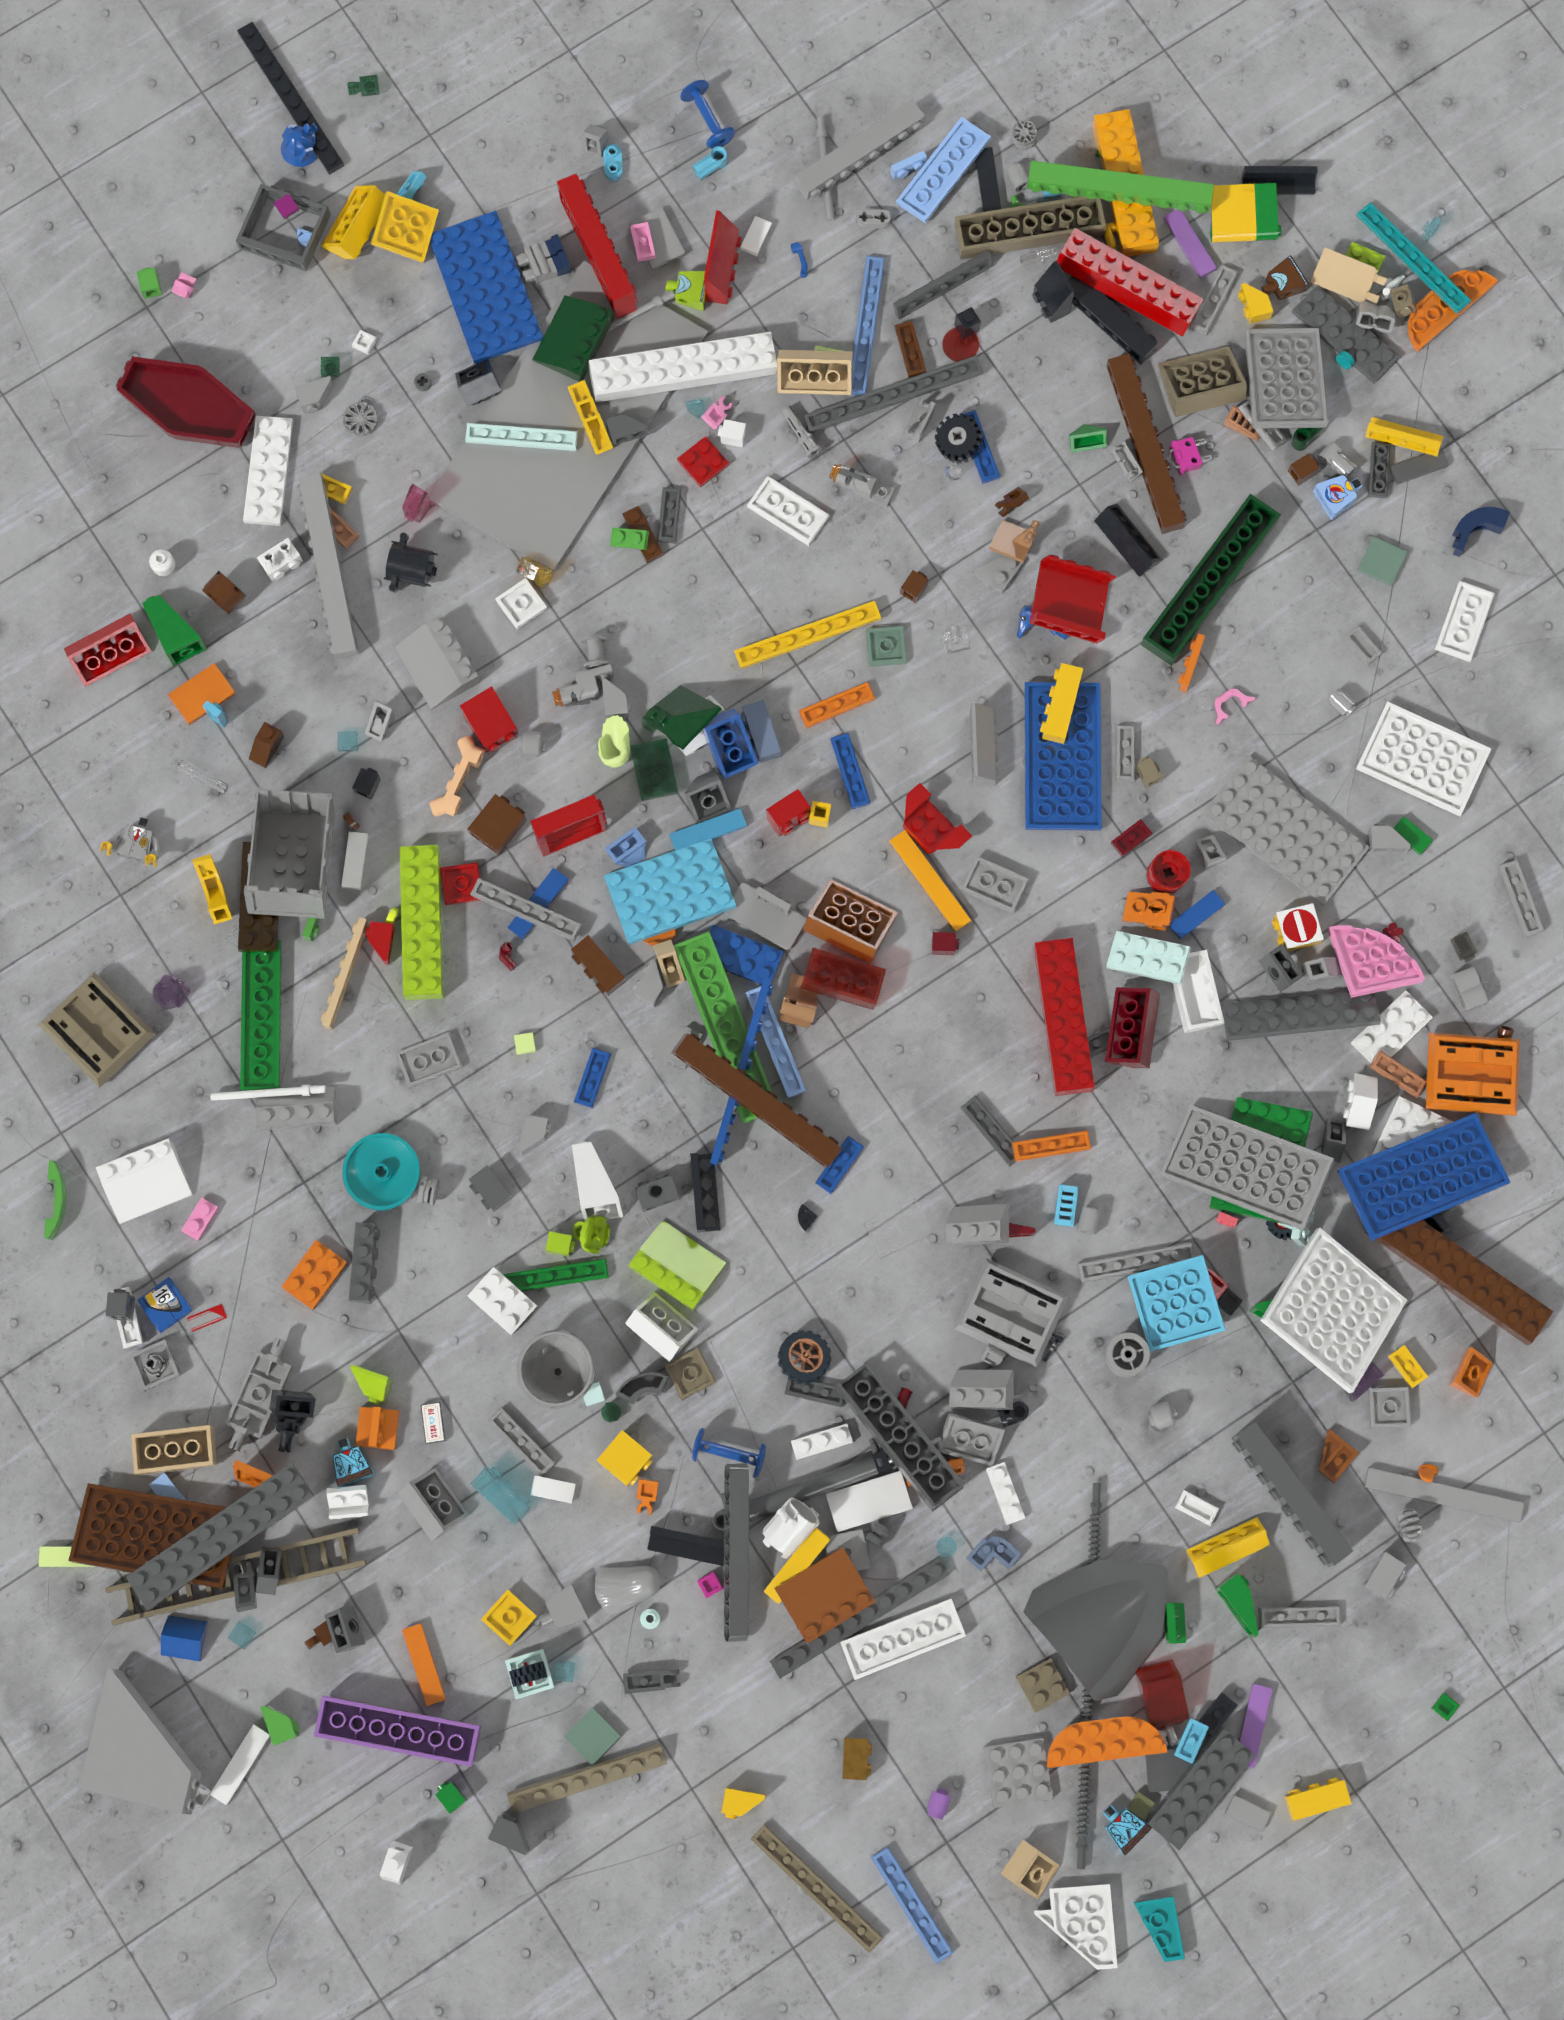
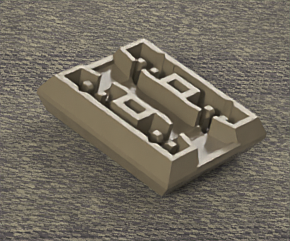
M95 972L38 1024L99 1088L156 1035ZM95 985L118 1007L114 1012L91 990ZM121 1011L141 1031L139 1035H136L117 1016ZM55 1023L78 1045L75 1049L52 1027ZM81 1049L102 1069L99 1073L78 1054Z

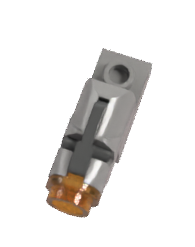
M834 464L829 478L833 479V482L853 490V495L884 507L888 506L894 492V488L878 483L877 478L843 464Z
M611 664L575 673V684L572 682L552 692L555 705L570 707L590 704L591 699L599 695L596 681L602 682L604 678L609 680L610 677H613Z

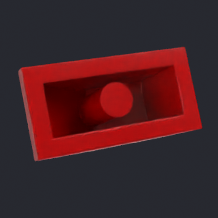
M370 921V926L366 927L365 938H367L385 965H389L395 927L393 924Z

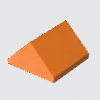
M1472 1347L1466 1349L1449 1385L1478 1398L1493 1362Z

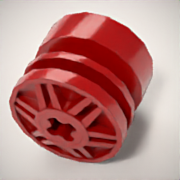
M1162 851L1156 855L1147 867V882L1156 892L1173 894L1180 890L1189 879L1191 872L1190 863L1186 856L1179 851ZM1166 870L1169 871L1170 876L1168 878L1165 877L1164 872Z

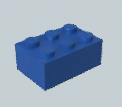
M734 708L716 715L702 730L717 770L724 779L759 764L741 716Z

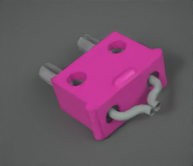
M1193 437L1179 441L1173 440L1168 452L1169 457L1166 459L1174 468H1177L1182 476L1186 472L1200 469L1203 463L1212 461V456L1200 457L1197 446L1206 444L1204 438L1194 441Z

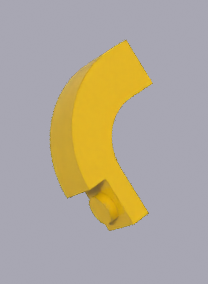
M211 853L192 859L202 884L208 910L214 925L233 919L227 894Z

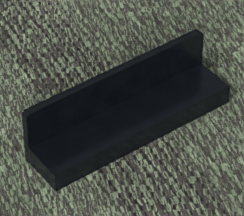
M1244 166L1242 184L1276 183L1277 194L1314 195L1316 192L1315 179L1318 174V166Z
M1117 503L1107 506L1094 520L1139 577L1150 567L1156 566L1162 561L1161 557Z
M651 1526L647 1548L649 1551L724 1566V1541Z

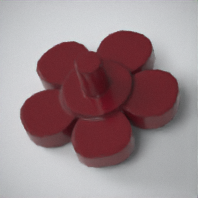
M1390 923L1389 928L1385 927L1383 929L1384 935L1395 940L1397 943L1401 942L1400 936L1404 933L1403 928H1397L1396 923Z

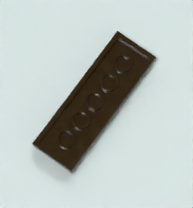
M243 842L238 951L277 952L279 916L248 914L244 888L247 886L249 868L247 859L251 850V842Z

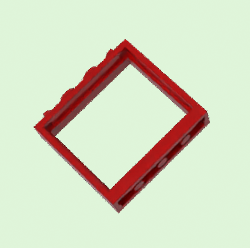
M594 794L530 821L543 857L606 831L605 824H608L600 799H596Z

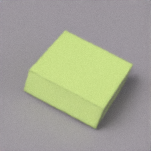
M533 1032L514 1035L517 1055L536 1052Z

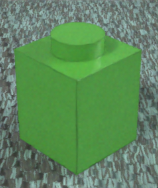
M147 267L137 271L144 299L162 295L155 268Z

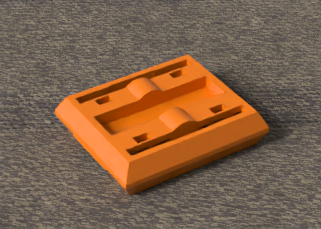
M1429 1032L1426 1109L1517 1116L1520 1040ZM1446 1043H1449L1450 1045L1454 1046H1471V1048L1440 1046L1439 1044L1445 1045ZM1496 1046L1498 1049H1505V1050H1509V1051L1490 1050V1049H1482V1048H1476V1047H1486V1048H1492V1049H1493V1048ZM1447 1048L1455 1049L1454 1051L1447 1053ZM1496 1052L1503 1053L1502 1055L1496 1057ZM1446 1088H1454L1453 1090L1446 1092ZM1494 1091L1501 1094L1494 1096ZM1437 1094L1461 1095V1099H1468L1469 1102L1437 1099ZM1482 1097L1507 1099V1104L1474 1102V1100H1480Z

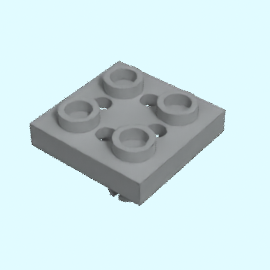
M166 1339L129 1355L144 1392L181 1376Z

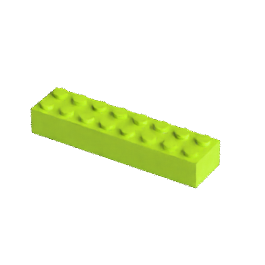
M438 845L400 847L403 996L405 1000L444 999L441 862Z

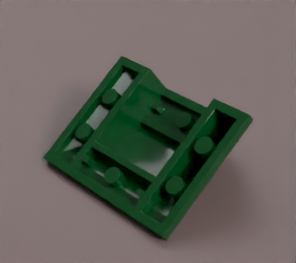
M680 685L647 711L642 718V725L653 733L659 730L666 734L674 745L684 750L722 708Z

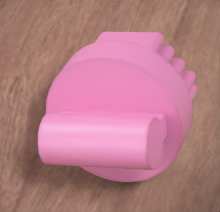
M180 272L178 279H175L172 292L189 299L195 287L193 285L196 278Z

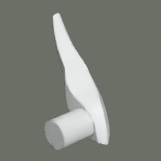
M1404 275L1395 278L1386 285L1381 294L1382 301L1392 296L1390 290L1398 288L1400 282L1405 278Z

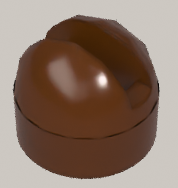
M1499 1026L1497 1031L1498 1038L1511 1039L1514 1029L1507 1026Z

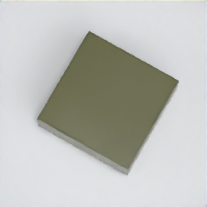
M1137 1791L1127 1809L1145 1820L1155 1803Z

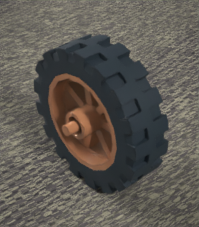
M800 1330L797 1333L790 1334L784 1340L778 1352V1365L782 1368L781 1372L784 1375L786 1374L790 1381L794 1380L797 1384H810L811 1382L818 1381L830 1366L831 1350L830 1347H827L828 1343L825 1339L822 1340L819 1334H813V1331L809 1330L807 1332ZM803 1344L809 1345L810 1348L804 1350ZM799 1345L801 1353L794 1351L792 1349L795 1346ZM814 1349L817 1355H811L810 1351ZM791 1354L797 1356L798 1359L792 1361ZM809 1359H818L817 1365L815 1366ZM799 1362L801 1364V1369L796 1367L795 1364ZM807 1363L812 1370L805 1371V1364Z

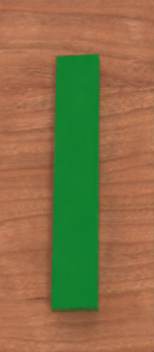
M606 1258L503 1274L522 1292L609 1278Z

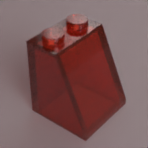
M1173 1659L1139 1667L1136 1670L1135 1675L1146 1719L1149 1724L1155 1728H1162L1168 1724H1179L1190 1719L1181 1675Z

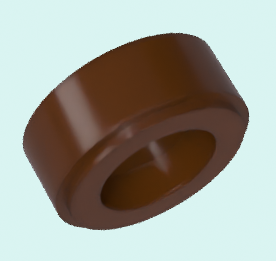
M349 812L343 815L344 820L353 830L360 827Z

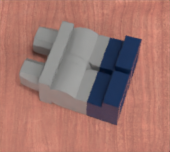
M558 234L551 236V239L542 243L525 247L524 252L516 256L519 268L526 265L530 267V269L522 271L525 283L535 281L536 284H539L542 281L571 273L570 262Z

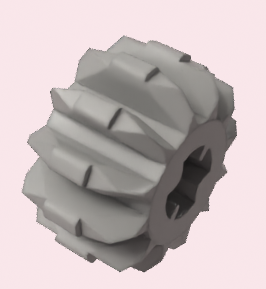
M1406 1508L1398 1511L1396 1520L1403 1540L1405 1542H1414L1421 1539L1423 1530L1416 1510L1414 1508Z

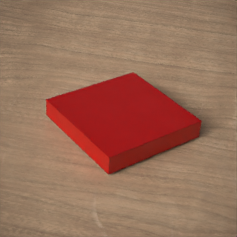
M478 862L440 867L445 906L481 901L470 895L478 878H480Z

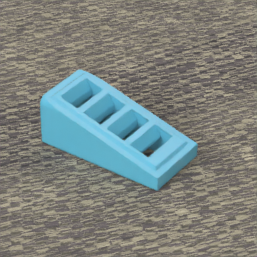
M1058 1186L1054 1225L1074 1227L1078 1187ZM1062 1192L1073 1193V1196L1062 1195ZM1061 1200L1072 1201V1204L1061 1203ZM1060 1208H1069L1071 1212L1060 1211ZM1059 1215L1070 1216V1220L1059 1219Z

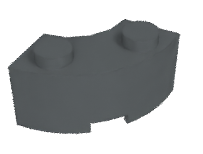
M659 1373L640 1374L625 1381L615 1395L634 1405L638 1399L645 1395L654 1394L661 1396L669 1377Z

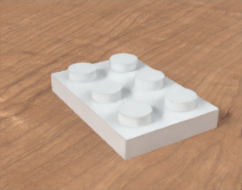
M495 1267L487 1273L468 1295L474 1303L510 1335L537 1307V1304Z

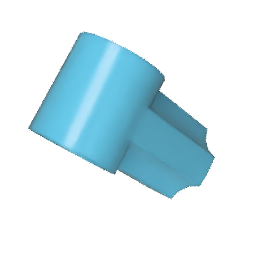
M714 147L709 155L694 164L692 168L698 178L702 180L715 170L724 168L728 163L727 152L723 147ZM718 155L723 156L721 160L715 159Z

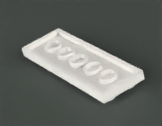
M256 416L243 516L244 523L281 526L294 422L292 418Z
M949 1599L840 1643L854 1680L963 1638L966 1635L953 1601Z

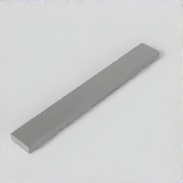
M1373 1468L1367 1469L1364 1488L1521 1523L1524 1509L1523 1502L1439 1483L1425 1482L1421 1479Z

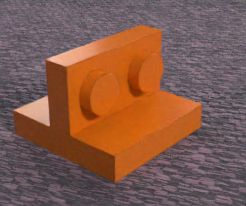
M360 1407L355 1446L395 1450L400 1411L383 1409L381 1407Z

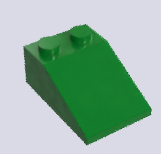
M1233 1574L1214 1589L1249 1637H1256L1259 1634L1251 1591L1248 1587L1250 1583L1243 1574Z

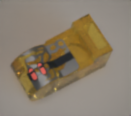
M524 556L521 557L516 569L518 574L536 582V585L542 588L549 585L555 571L538 561Z

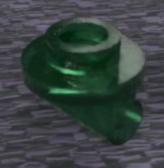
M607 1402L602 1408L601 1415L605 1421L613 1423L620 1418L621 1409L617 1404Z

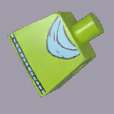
M680 271L677 281L667 280L666 291L675 292L676 303L704 311L705 271Z

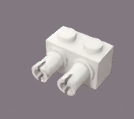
M286 538L257 557L259 564L271 581L282 578L285 572L290 569H296L303 561L289 538Z

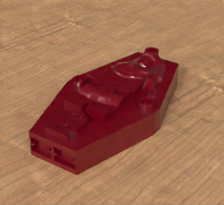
M132 356L130 361L126 362L124 375L118 379L116 384L118 393L169 437L177 440L213 445L242 447L254 422L256 413L205 368L198 365Z

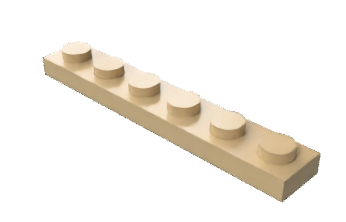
M359 917L358 922H355L353 925L352 933L354 934L352 940L349 939L347 942L346 957L341 959L340 974L336 975L333 986H335L333 993L329 994L327 1004H329L328 1009L323 1012L321 1017L322 1025L326 1029H333L365 937L366 927L369 925L367 919Z

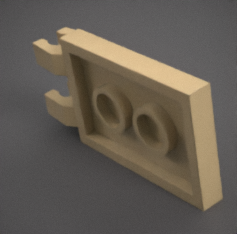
M1325 247L1310 282L1358 302H1364L1367 299L1378 303L1380 296L1369 290L1373 281L1384 286L1388 278L1378 275L1376 267Z

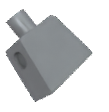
M572 1584L547 1601L545 1604L548 1612L538 1616L543 1627L554 1622L557 1629L589 1619Z

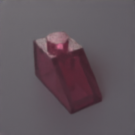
M412 483L402 509L406 519L420 524L432 505L428 493Z

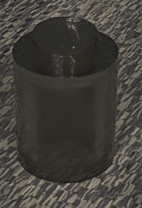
M1468 932L1459 934L1450 940L1460 961L1464 960L1466 963L1476 958L1475 954L1478 952Z

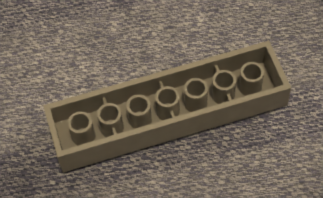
M1085 196L956 216L954 221L960 260L974 258L986 250L993 255L1066 243L1075 228L1093 238L1104 237L1106 230L1101 199H1088Z

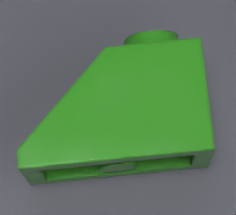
M268 1705L260 1707L273 1745L299 1737L300 1727L297 1720L294 1721L293 1717Z

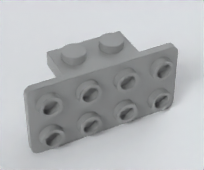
M741 883L733 896L737 908L728 910L724 914L779 947L790 950L803 929L806 918L791 909L789 900L782 896L780 898L776 897L769 888L763 887L762 889L758 886L755 889L746 883Z

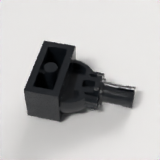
M272 1390L269 1409L273 1412L274 1420L277 1423L276 1431L281 1432L278 1451L285 1452L286 1450V1453H290L294 1434H299L300 1427L305 1423L307 1417L313 1418L316 1398L311 1393Z

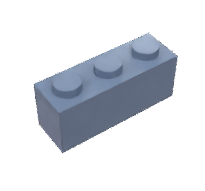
M764 700L742 706L743 712L740 713L743 724H747L748 730L746 732L749 740L753 742V750L759 763L781 757V750Z

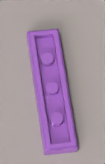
M1177 209L1164 216L1163 220L1199 278L1201 279L1216 271L1217 267L1182 211Z
M1252 1684L1239 1739V1742L1255 1754L1254 1758L1247 1765L1255 1768L1273 1690L1256 1684Z

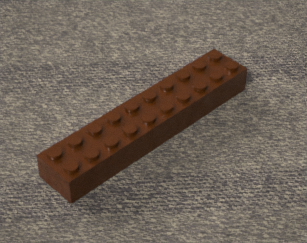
M1423 1220L1376 1239L1377 1242L1525 1345L1533 1343L1554 1312Z

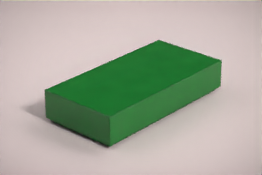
M1404 816L1393 828L1410 844V848L1419 855L1433 841V839Z

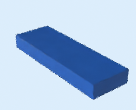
M1212 890L1174 919L1169 927L1181 940L1224 907L1225 903Z
M592 1048L574 1103L593 1109L611 1053Z
M847 1136L840 1146L842 1149L831 1165L824 1169L815 1182L816 1185L829 1194H832L864 1148L863 1145L850 1136Z

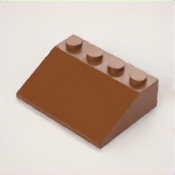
M830 879L807 916L803 931L871 964L898 912Z
M840 1547L774 1588L807 1644L875 1603L843 1547Z

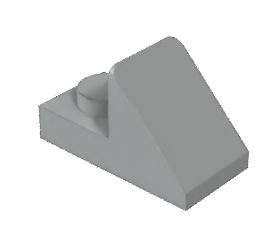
M376 700L364 734L378 741H383L389 723L395 719L394 709Z
M1214 835L1196 840V846L1203 858L1204 869L1226 861V856Z

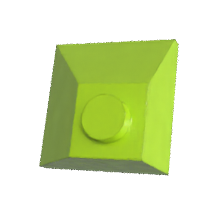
M351 1364L350 1369L363 1394L369 1397L368 1401L378 1405L380 1401L385 1403L393 1380Z

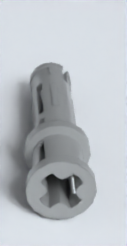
M792 406L785 407L781 413L797 435L799 445L803 446L808 458L815 457L821 452L822 448L817 446L813 440L814 436L812 433L807 432Z

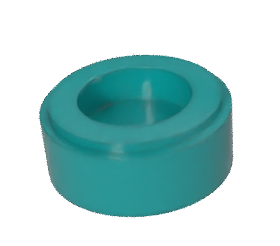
M1341 351L1336 356V361L1342 368L1348 370L1354 365V358L1348 352Z

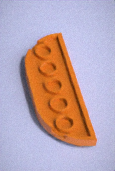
M1461 270L1448 276L1471 300V303L1458 314L1433 291L1416 304V312L1410 314L1407 325L1408 337L1416 352L1418 353L1498 283V280L1480 270L1478 272Z
M1125 1716L1085 1721L1066 1727L1055 1737L1049 1748L1047 1768L1167 1753L1168 1751L1165 1741L1157 1729L1142 1719Z

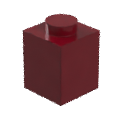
M933 932L932 955L954 956L955 950H959V939L956 938V933Z

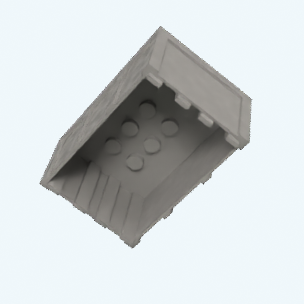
M255 787L256 803L254 818H252L251 850L247 859L249 867L247 886L244 888L248 914L325 919L335 818L333 793L263 789V787Z

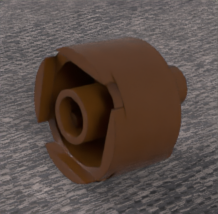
M219 570L202 589L227 614L233 612L247 596Z

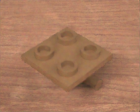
M1002 519L989 549L1023 563L1036 537V530L1040 523L1037 520H1033L1030 527L1024 529Z

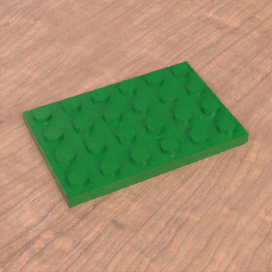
M1237 1097L1231 1120L1305 1147L1313 1112ZM1212 1196L1210 1209L1281 1223Z

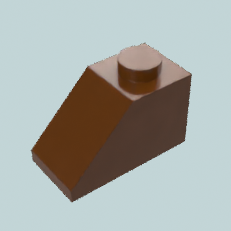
M264 722L254 739L249 760L266 768L284 738L282 731Z

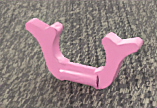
M1234 688L1217 697L1214 702L1217 713L1215 724L1218 725L1222 719L1228 718V715L1221 709L1223 702L1236 696L1240 699L1242 707H1245L1247 703L1253 702L1255 697L1246 696Z

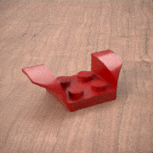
M919 783L906 795L903 828L928 854L937 850L959 849L973 836L962 824L956 828L929 801L932 794Z

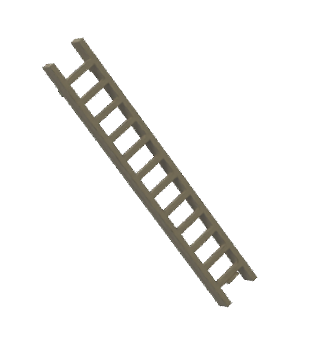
M354 1528L275 1547L282 1549L281 1560L285 1579L278 1580L277 1587L367 1566L366 1560L349 1564L348 1545L344 1542V1537L360 1534V1529ZM338 1539L343 1565L329 1568L324 1542ZM319 1543L324 1570L310 1573L305 1546ZM300 1548L305 1574L291 1577L286 1551ZM261 1551L232 1557L230 1564L241 1562L243 1573H247V1560L259 1558ZM229 1570L225 1582L227 1593L213 1596L212 1587L206 1586L208 1597L194 1600L191 1583L185 1585L188 1602L175 1605L172 1594L167 1598L169 1607L156 1610L153 1607L148 1612L139 1614L135 1612L131 1591L132 1586L129 1582L106 1587V1593L125 1589L130 1616L111 1620L112 1625H119L233 1598L235 1593L232 1589Z

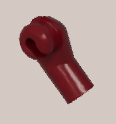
M504 942L500 946L499 959L512 971L517 967V964L511 959L513 946L510 942Z

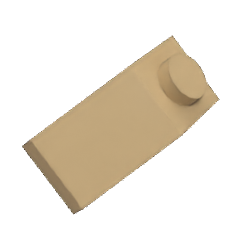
M671 939L653 945L667 988L685 982Z

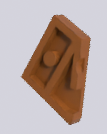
M1328 1429L1318 1472L1335 1484L1359 1455V1452L1332 1430Z

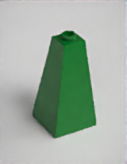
M160 595L150 596L142 603L160 643L173 666L207 650L200 636Z

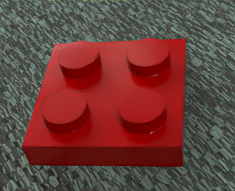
M706 436L677 458L680 465L700 488L729 466V462Z

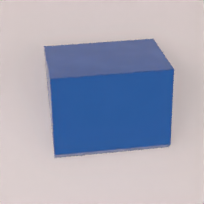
M168 1615L161 1633V1655L201 1661L208 1621Z

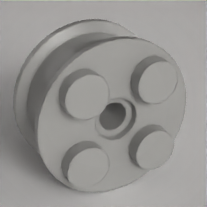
M1134 1333L1117 1335L1110 1341L1105 1351L1107 1366L1114 1374L1121 1377L1138 1375L1146 1368L1150 1359L1148 1344L1141 1336ZM1125 1352H1129L1131 1357H1125Z

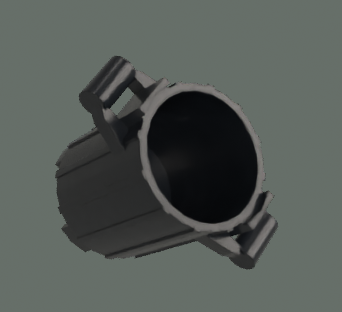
M404 532L400 534L399 542L391 541L393 544L389 550L386 563V577H384V580L391 581L389 590L394 593L398 591L399 581L431 587L428 583L432 576H436L437 572L434 555L438 556V553L407 546L409 535Z

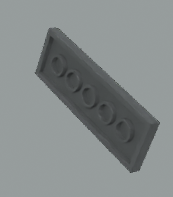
M1318 285L1292 311L1309 328H1319L1320 338L1337 353L1346 351L1354 358L1353 366L1373 384L1400 357L1369 329L1358 326L1356 318Z

